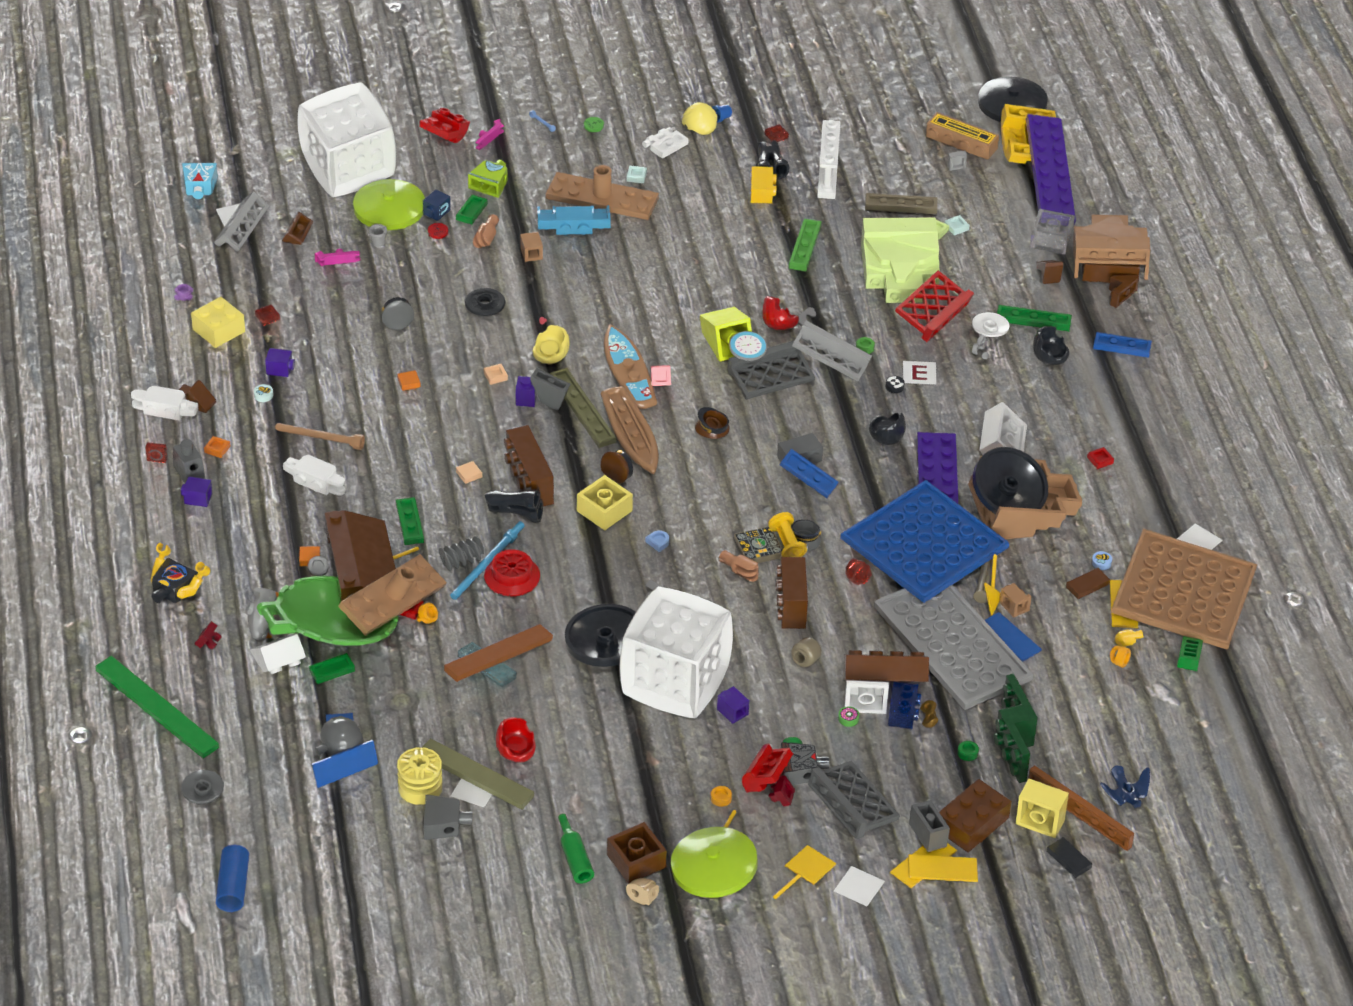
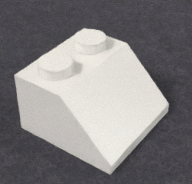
M298 634L287 635L250 649L251 654L262 671H270L271 674L282 671V666L289 664V667L301 663L300 659L306 657Z
M846 680L845 707H854L859 713L886 714L889 682Z

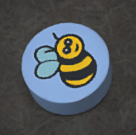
M1103 551L1094 553L1092 557L1093 567L1100 570L1109 569L1112 565V556Z

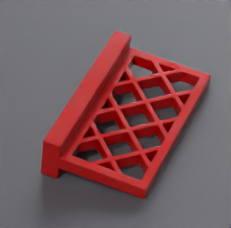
M938 270L896 308L895 312L923 334L922 339L928 342L969 304L974 293L970 289L965 292ZM935 279H940L944 285L936 284ZM925 289H932L933 294H925ZM937 290H945V295H938ZM949 290L955 291L958 296H950ZM914 298H921L923 304L915 303ZM926 299H934L935 305L927 304ZM939 300H947V306L939 305ZM903 308H912V313L905 312ZM916 308L924 309L925 314H917ZM928 309L936 310L937 315H929ZM918 319H925L927 325L923 326L918 322Z

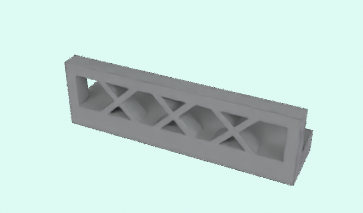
M254 191L242 200L214 243L220 247L227 242L236 252L240 250L269 205ZM254 202L259 204L262 209L256 210ZM247 213L252 214L254 221L248 220ZM239 224L245 225L246 232L241 231ZM232 235H237L238 244L231 238Z
M807 320L792 345L856 381L860 380L872 358V355ZM800 339L808 342L809 345L805 346L799 342ZM817 349L825 351V354L818 353ZM833 358L840 359L842 363L835 362ZM850 367H854L860 370V372L857 374Z

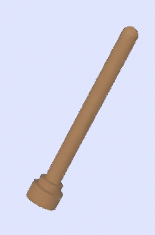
M281 423L275 425L277 431L346 443L357 450H362L365 443V436L361 434L345 436Z

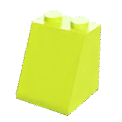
M736 307L700 315L702 333L718 361L736 357L730 351V340L739 332H752L750 317Z

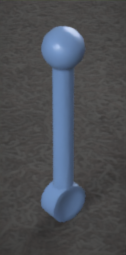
M534 110L529 112L531 118L539 120L551 132L556 130L554 125H550L540 118Z

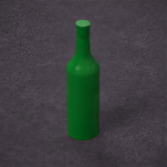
M560 814L558 819L563 831L561 846L573 879L576 883H587L593 879L594 870L580 834L571 829L566 814Z

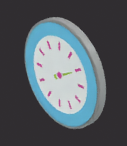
M743 331L731 338L729 348L737 358L745 361H754L765 355L767 343L761 335L751 331Z

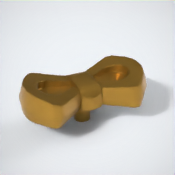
M927 700L920 707L921 711L925 713L922 725L926 728L935 726L939 721L936 716L935 709L937 704L935 701Z

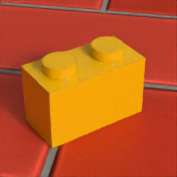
M752 166L751 203H772L773 196H776V186H774L776 185V174H773V167Z

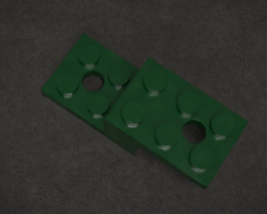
M1009 674L1006 675L1005 684L1003 685L1004 696L1001 699L1003 709L998 711V719L995 721L996 733L994 734V742L1000 747L1003 759L1008 762L1012 776L1016 777L1018 783L1027 782L1030 751L1027 747L1034 746L1038 717L1015 675Z

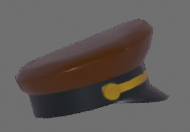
M703 407L698 410L699 420L695 425V430L699 435L710 439L725 437L729 433V419L724 413L710 407Z
M622 450L609 451L602 456L601 471L617 484H622L632 476V462L629 456Z

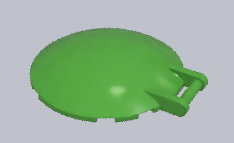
M311 576L294 580L293 585H285L279 591L276 601L261 602L257 605V611L267 621L268 628L272 634L301 633L311 639L334 645L356 646L378 642L393 633L398 621L397 616L365 636L338 607L341 600L338 577ZM273 615H279L282 620L276 621Z

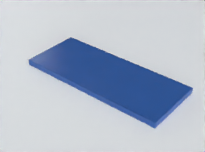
M1000 612L985 619V622L1022 662L1042 651L1037 644Z
M367 741L312 763L317 788L377 765L378 759L374 741Z

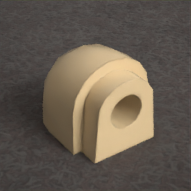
M639 878L626 886V892L631 900L642 905H650L659 893V886L651 879Z

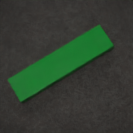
M998 305L997 314L1006 318L1010 324L1039 328L1053 326L1056 330L1070 332L1072 319L1070 314Z

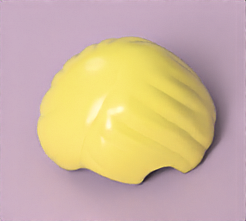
M697 102L686 109L683 114L682 124H686L688 130H693L701 135H708L716 128L717 114L708 104Z
M549 325L546 331L539 333L532 350L534 358L543 364L560 362L569 351L570 340L567 331L558 325Z

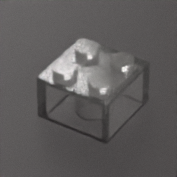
M1039 209L1032 229L1030 248L1066 254L1073 233L1075 216Z

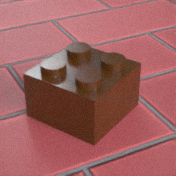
M645 822L607 838V856L628 884L635 879L646 877L666 868L667 850Z

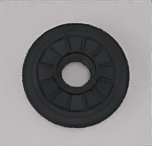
M491 288L476 289L470 292L465 299L466 308L478 316L495 315L504 308L506 303L505 297L499 291Z

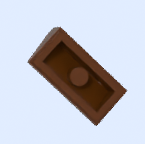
M298 211L292 219L282 241L302 245L314 221Z

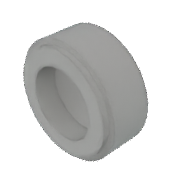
M321 556L311 558L308 563L310 574L313 576H324L328 571L327 560Z

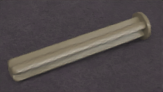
M993 558L981 566L977 590L973 594L974 600L979 603H986L988 601L984 583L986 582L990 585Z

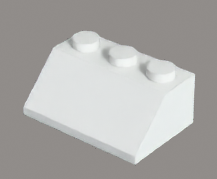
M1003 402L985 411L980 443L982 455L998 447H1011L1024 452L1027 424Z

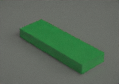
M415 497L396 499V508L404 545L424 543Z

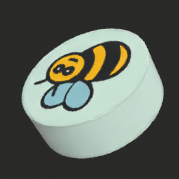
M266 384L256 386L254 388V398L259 402L271 400L273 398L272 387Z

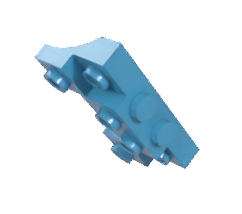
M607 205L606 209H594V206L556 207V212L555 206H553V210H540V206L537 207L538 229H556V235L592 234L593 228H611L609 205Z

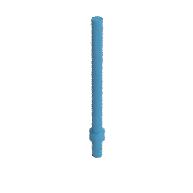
M519 521L503 535V539L450 594L452 599L457 600L486 569L493 558L509 543H513L516 540L518 533L525 527L523 522Z

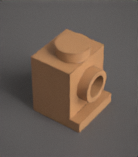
M1013 583L1001 588L999 603L1014 618L1030 611L1032 596L1030 594L1025 595V592Z

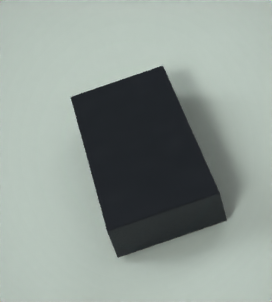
M1064 837L1047 847V852L1075 878L1092 868V863Z

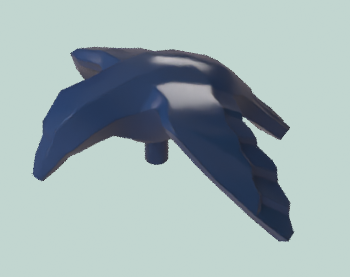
M1118 765L1114 766L1111 769V774L1117 784V789L1113 790L1103 782L1100 785L1119 806L1128 802L1134 808L1141 807L1142 801L1139 799L1147 796L1150 783V768L1146 767L1140 774L1139 780L1131 784L1125 777L1124 768Z

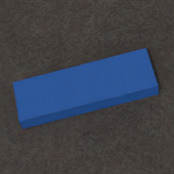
M1096 332L1093 349L1149 358L1152 341Z
M793 449L788 452L780 463V466L825 498L829 497L839 483Z

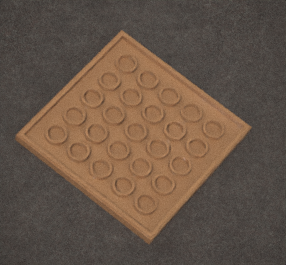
M1143 529L1111 613L1179 635L1202 639L1204 643L1228 650L1258 564Z

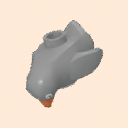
M255 587L253 590L255 600L253 603L249 602L247 604L245 613L248 614L251 636L258 641L272 638V636L267 631L269 626L267 621L257 611V605L261 602L276 601L279 593L270 589Z

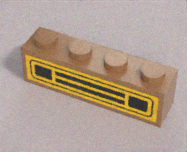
M936 112L927 122L926 137L987 160L998 149V134Z

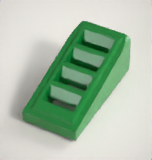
M1183 636L1178 668L1198 670L1203 645L1202 639Z

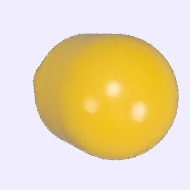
M1132 629L1119 631L1115 635V642L1121 647L1133 645V643H1136V639L1143 638L1142 630L1133 631Z

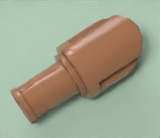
M491 214V216H488L486 223L480 225L473 238V245L476 248L486 247L491 244L496 235L495 227L499 222L498 216Z
M726 550L721 552L719 561L730 566L733 573L749 581H757L759 576L758 562L744 555H733Z

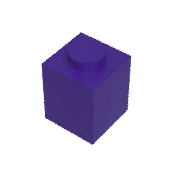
M269 348L265 359L266 375L289 377L290 371L294 370L295 367L292 351Z
M518 376L516 406L535 407L537 393L530 380L531 377Z
M188 477L186 483L181 487V496H184V504L208 507L213 494L211 480Z
M733 686L728 690L722 691L717 696V710L734 724L749 715V700Z

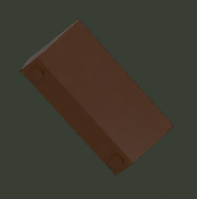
M346 510L325 513L326 534L328 543H331L341 601L396 569L385 520Z

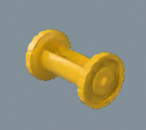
M789 512L774 515L769 520L768 526L771 531L778 532L785 547L781 551L782 557H803L807 552V547L804 542L797 541L791 528L794 518Z

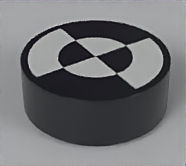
M890 376L886 379L885 388L891 393H900L904 390L905 381L899 376Z

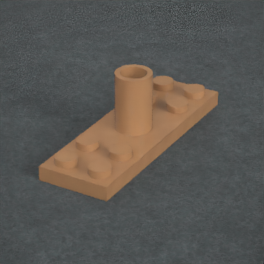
M599 165L594 168V179L556 172L546 192V199L578 206H594V209H606L607 205H609L611 213L649 220L659 199V193L611 183V168L606 165Z
M419 554L341 601L338 607L366 636L444 588L447 582Z

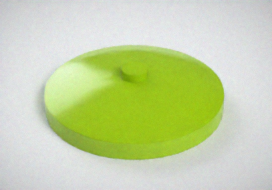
M398 179L377 180L363 186L355 194L353 200L354 214L366 226L371 227L374 224H382L386 226L387 230H398L411 226L423 216V200L425 197L417 186L407 181Z
M708 827L687 835L677 844L671 857V869L676 883L686 892L705 898L723 897L741 890L752 880L758 867L757 851L753 842L742 832L727 827Z

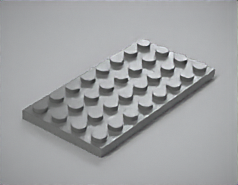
M953 585L925 603L905 588L874 601V608L913 652H924V656L929 657V670L964 710L1004 693L1003 685L1005 684L1006 675L1014 674L1020 685L1033 680V673Z

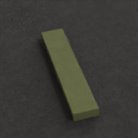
M568 368L551 372V375L571 384L565 400L598 448L616 443L615 435Z
M431 738L422 747L431 749L439 755L442 761V769L521 810L534 798V791Z

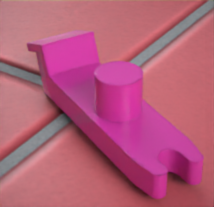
M500 119L494 121V127L489 131H480V138L476 141V144H478L476 149L481 150L504 132L502 129L504 125Z
M337 249L336 253L324 254L322 251L314 253L315 262H318L320 266L360 261L359 251L344 252L343 249Z

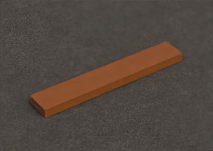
M539 624L445 664L444 671L458 682L552 641L553 635Z
M1035 765L1030 768L1028 779L1069 793L1067 811L1126 851L1132 848L1134 832Z

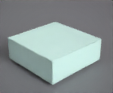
M629 166L627 182L644 183L647 168Z
M960 215L945 220V224L949 225V231L953 235L969 230L970 225Z

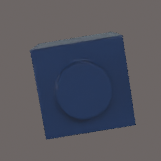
M434 190L423 200V215L436 221L440 220L451 210L450 196L438 190Z

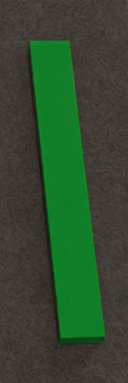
M112 655L95 666L96 671L201 758L204 759L219 748V743Z

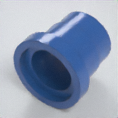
M729 105L712 106V109L717 114V123L732 116V109Z

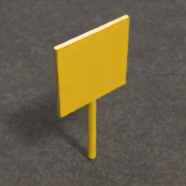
M807 845L785 864V867L797 875L773 896V899H777L800 877L814 885L836 863Z

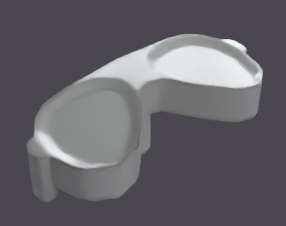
M809 307L799 314L798 324L803 326L807 320L806 316L814 318L816 316L814 308Z
M982 334L979 336L977 343L973 345V354L978 355L977 351L979 349L984 351L985 347L982 345L985 341H988L986 336Z

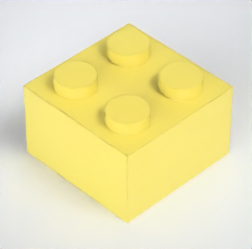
M222 297L191 312L193 330L215 348L245 332L244 314Z
M606 475L577 494V512L603 530H607L633 510V494Z
M1028 779L1019 795L1016 824L1056 838L1065 821L1069 793Z

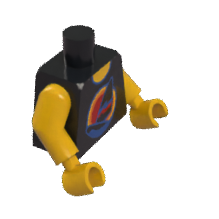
M161 542L158 543L156 550L159 556L155 559L151 574L154 592L151 594L152 599L156 603H160L164 599L178 603L184 598L194 596L203 581L202 577L210 574V568L207 565L205 566L203 562H198L195 566L196 571L170 558L165 560V556L171 553V549L166 545L165 550L162 551L163 544Z

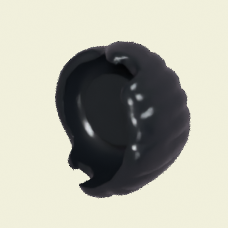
M1045 326L1036 332L1033 350L1038 360L1050 365H1060L1068 359L1069 349L1064 343L1063 336L1059 337L1056 334L1055 327Z
M894 413L891 417L877 416L869 424L871 437L884 445L898 443L906 430L903 413H900V415Z

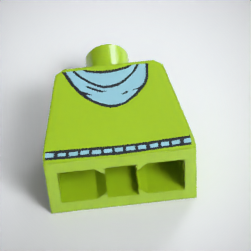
M488 160L483 161L468 174V188L499 198L508 179L505 162L502 160H497L496 163Z

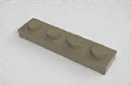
M866 193L865 210L937 214V197Z

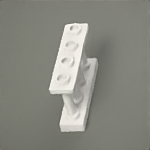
M823 120L818 198L835 199L840 121Z

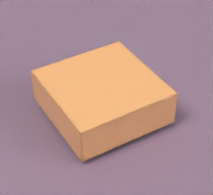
M502 364L484 368V374L490 385L508 380V375Z
M474 461L456 467V473L465 484L482 478V472Z

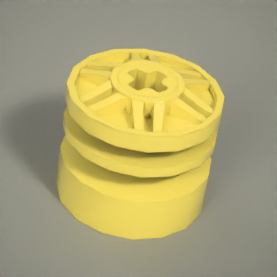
M419 747L409 749L401 754L397 761L398 792L405 801L415 805H424L426 795L440 796L442 793V761L439 755L431 749Z

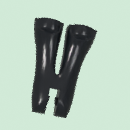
M776 140L771 141V146H766V141L760 142L758 146L759 160L756 166L771 167L769 160H772L776 180L785 178L789 173L790 167L788 161L783 159L778 142Z
M539 489L518 492L494 490L485 494L490 512L512 513L524 516L534 523L541 522L543 501L540 499Z

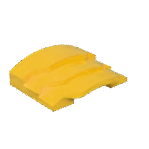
M1009 104L1004 105L1001 116V137L1004 155L1008 162L1026 164V161H1031L1026 125L1027 114L1056 118L1055 111Z

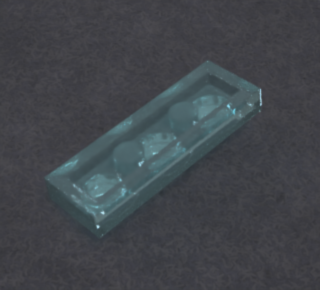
M471 642L458 650L457 657L462 658L482 648ZM503 662L481 671L483 675L501 687L515 680L517 672Z

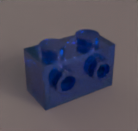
M900 682L893 683L888 726L913 729L914 721H918L919 709L916 706H920L922 695L918 693V685Z

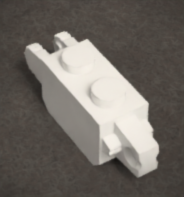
M151 386L147 391L133 390L131 392V398L134 399L132 407L143 410L146 415L180 421L182 416H195L198 411V403L186 400L185 393L181 390Z
M305 455L300 460L289 457L283 463V470L293 475L294 482L324 495H327L329 492L339 496L345 494L346 488L343 486L345 479L337 474L334 465L311 455Z

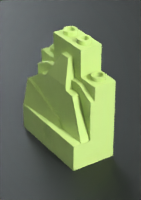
M863 218L861 251L866 289L884 288L886 303H902L935 272L940 271L936 218ZM936 278L935 283L939 285L940 279ZM914 298L915 303L923 302L921 298Z

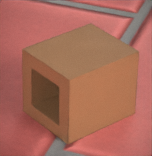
M539 232L520 234L521 251L524 261L543 260V245Z

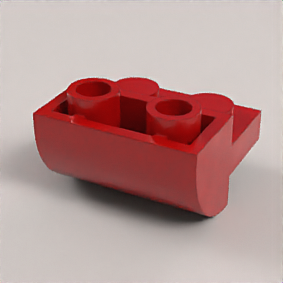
M440 108L432 111L431 117L420 120L419 127L453 143H458L465 136L470 121L464 119V116L451 113L447 108Z
M769 743L763 745L742 777V785L746 792H760L767 787V784L776 783L793 755L791 749H772Z

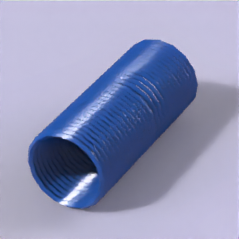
M228 845L223 848L221 853L215 903L219 909L226 912L238 911L244 905L250 853L243 846Z

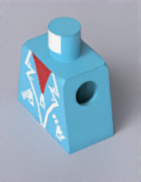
M182 163L186 194L193 195L195 199H201L203 195H211L218 179L217 163Z

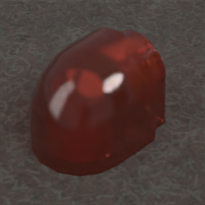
M850 559L845 568V574L849 581L857 585L865 584L872 576L870 566L858 559Z

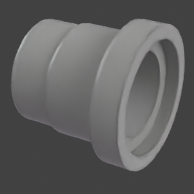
M374 224L369 228V235L371 236L373 246L381 247L385 244L386 226Z

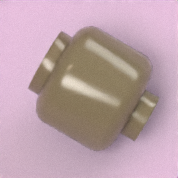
M806 637L793 646L791 655L796 664L801 667H809L820 658L822 650L815 639Z

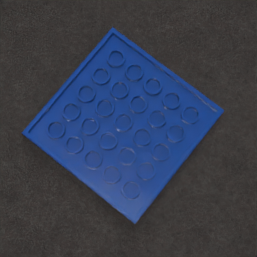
M927 480L842 532L840 539L923 603L991 560L994 554L998 555L1009 548L1007 540Z

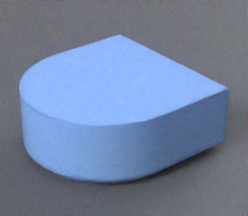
M654 531L645 537V542L660 552L669 545V535L664 531Z

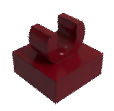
M211 621L201 632L194 644L201 649L206 643L208 648L214 649L217 643L212 639L218 642L222 638L219 633L214 632L218 625Z
M786 775L780 776L777 783L771 786L774 793L768 796L772 802L780 801L783 806H789L792 803L795 788Z

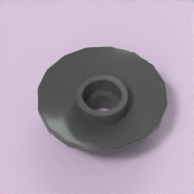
M198 770L190 773L184 778L181 785V792L184 798L196 804L213 802L224 791V782L221 776L210 770Z

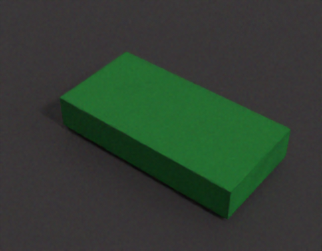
M471 194L456 214V220L472 225L487 206L488 199Z
M345 653L310 665L309 671L316 683L320 684L355 672V665L349 655Z

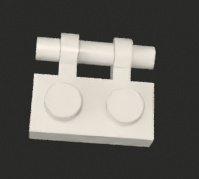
M668 127L667 129L659 130L656 135L647 137L642 142V145L645 148L651 146L650 150L663 159L688 145V138L677 130L673 132L672 128Z

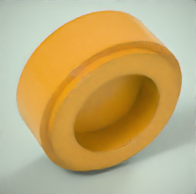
M717 786L712 789L711 802L714 805L724 807L731 803L732 792L728 787Z

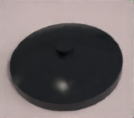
M1012 76L990 80L982 86L978 96V104L981 111L989 118L1001 122L1002 110L1005 104L1046 110L1048 103L1047 94L1041 86L1031 80Z
M1011 447L994 448L986 452L974 467V490L982 504L995 515L999 507L1041 509L1044 506L1048 497L1047 478L1041 466L1027 453Z
M599 604L583 609L574 615L566 626L565 643L567 650L575 659L587 665L596 667L619 665L623 637L636 611L618 604Z

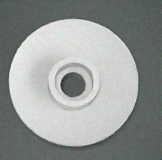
M981 313L976 315L972 321L974 330L988 337H999L1006 334L1009 330L1008 320L996 313Z

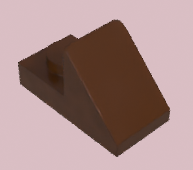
M1036 261L1037 269L1041 270L1043 284L1059 283L1061 281L1062 261Z
M1116 275L1110 277L1111 306L1117 308L1137 291L1139 276Z
M197 380L192 387L183 384L179 389L185 393L186 400L198 403V411L207 413L216 403L215 397L200 380Z

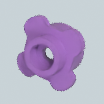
M180 284L175 288V300L186 301L193 298L191 294L193 288L189 285Z

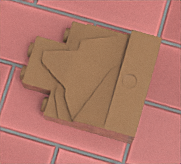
M1092 215L1091 225L1074 226V278H1078L1079 263L1139 264L1144 267V280H1148L1150 237H1148L1147 228L1128 226V215Z
M1034 459L1043 469L1048 482V497L1044 506L1041 509L999 507L996 515L989 511L979 500L973 486V474L968 485L981 521L1004 539L1033 537L1037 529L1047 530L1048 527L1060 528L1066 515L1076 516L1078 509L1082 506V497L1079 495L1072 475L1050 473L1045 460Z

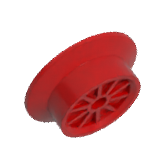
M516 549L501 551L493 558L492 562L485 569L484 580L492 591L500 595L520 596L532 591L538 585L540 570L527 553Z

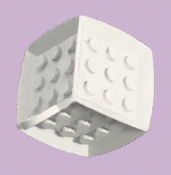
M362 82L327 91L299 105L298 134L303 154L314 176L331 197L356 192L371 182L383 180L394 175L396 168V144L392 126L378 100Z
M656 587L635 613L623 637L619 665L623 694L665 712L697 718L716 693L729 665L733 641L731 612L701 597L674 589Z

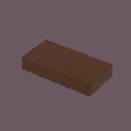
M1099 568L1066 582V588L1077 599L1110 585V579Z

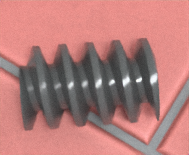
M474 536L473 539L468 538L466 541H459L458 544L453 543L451 547L439 548V554L444 566L448 571H452V564L458 569L459 562L463 566L467 565V559L471 564L474 563V557L481 561L484 547L480 538Z

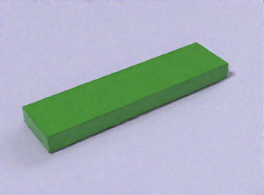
M803 220L789 261V269L807 271L822 221Z

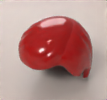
M765 297L762 316L764 323L774 330H788L797 326L799 322L798 315H791L788 308L785 310L781 309L779 298Z
M510 717L504 719L496 732V747L505 759L519 763L526 762L535 753L534 733L529 730L527 721L523 718Z

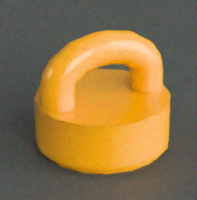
M425 603L419 607L418 622L423 621L426 624H430L437 620L438 611L434 604Z
M1114 646L1110 651L1112 663L1121 668L1128 664L1131 657L1130 649L1124 646Z

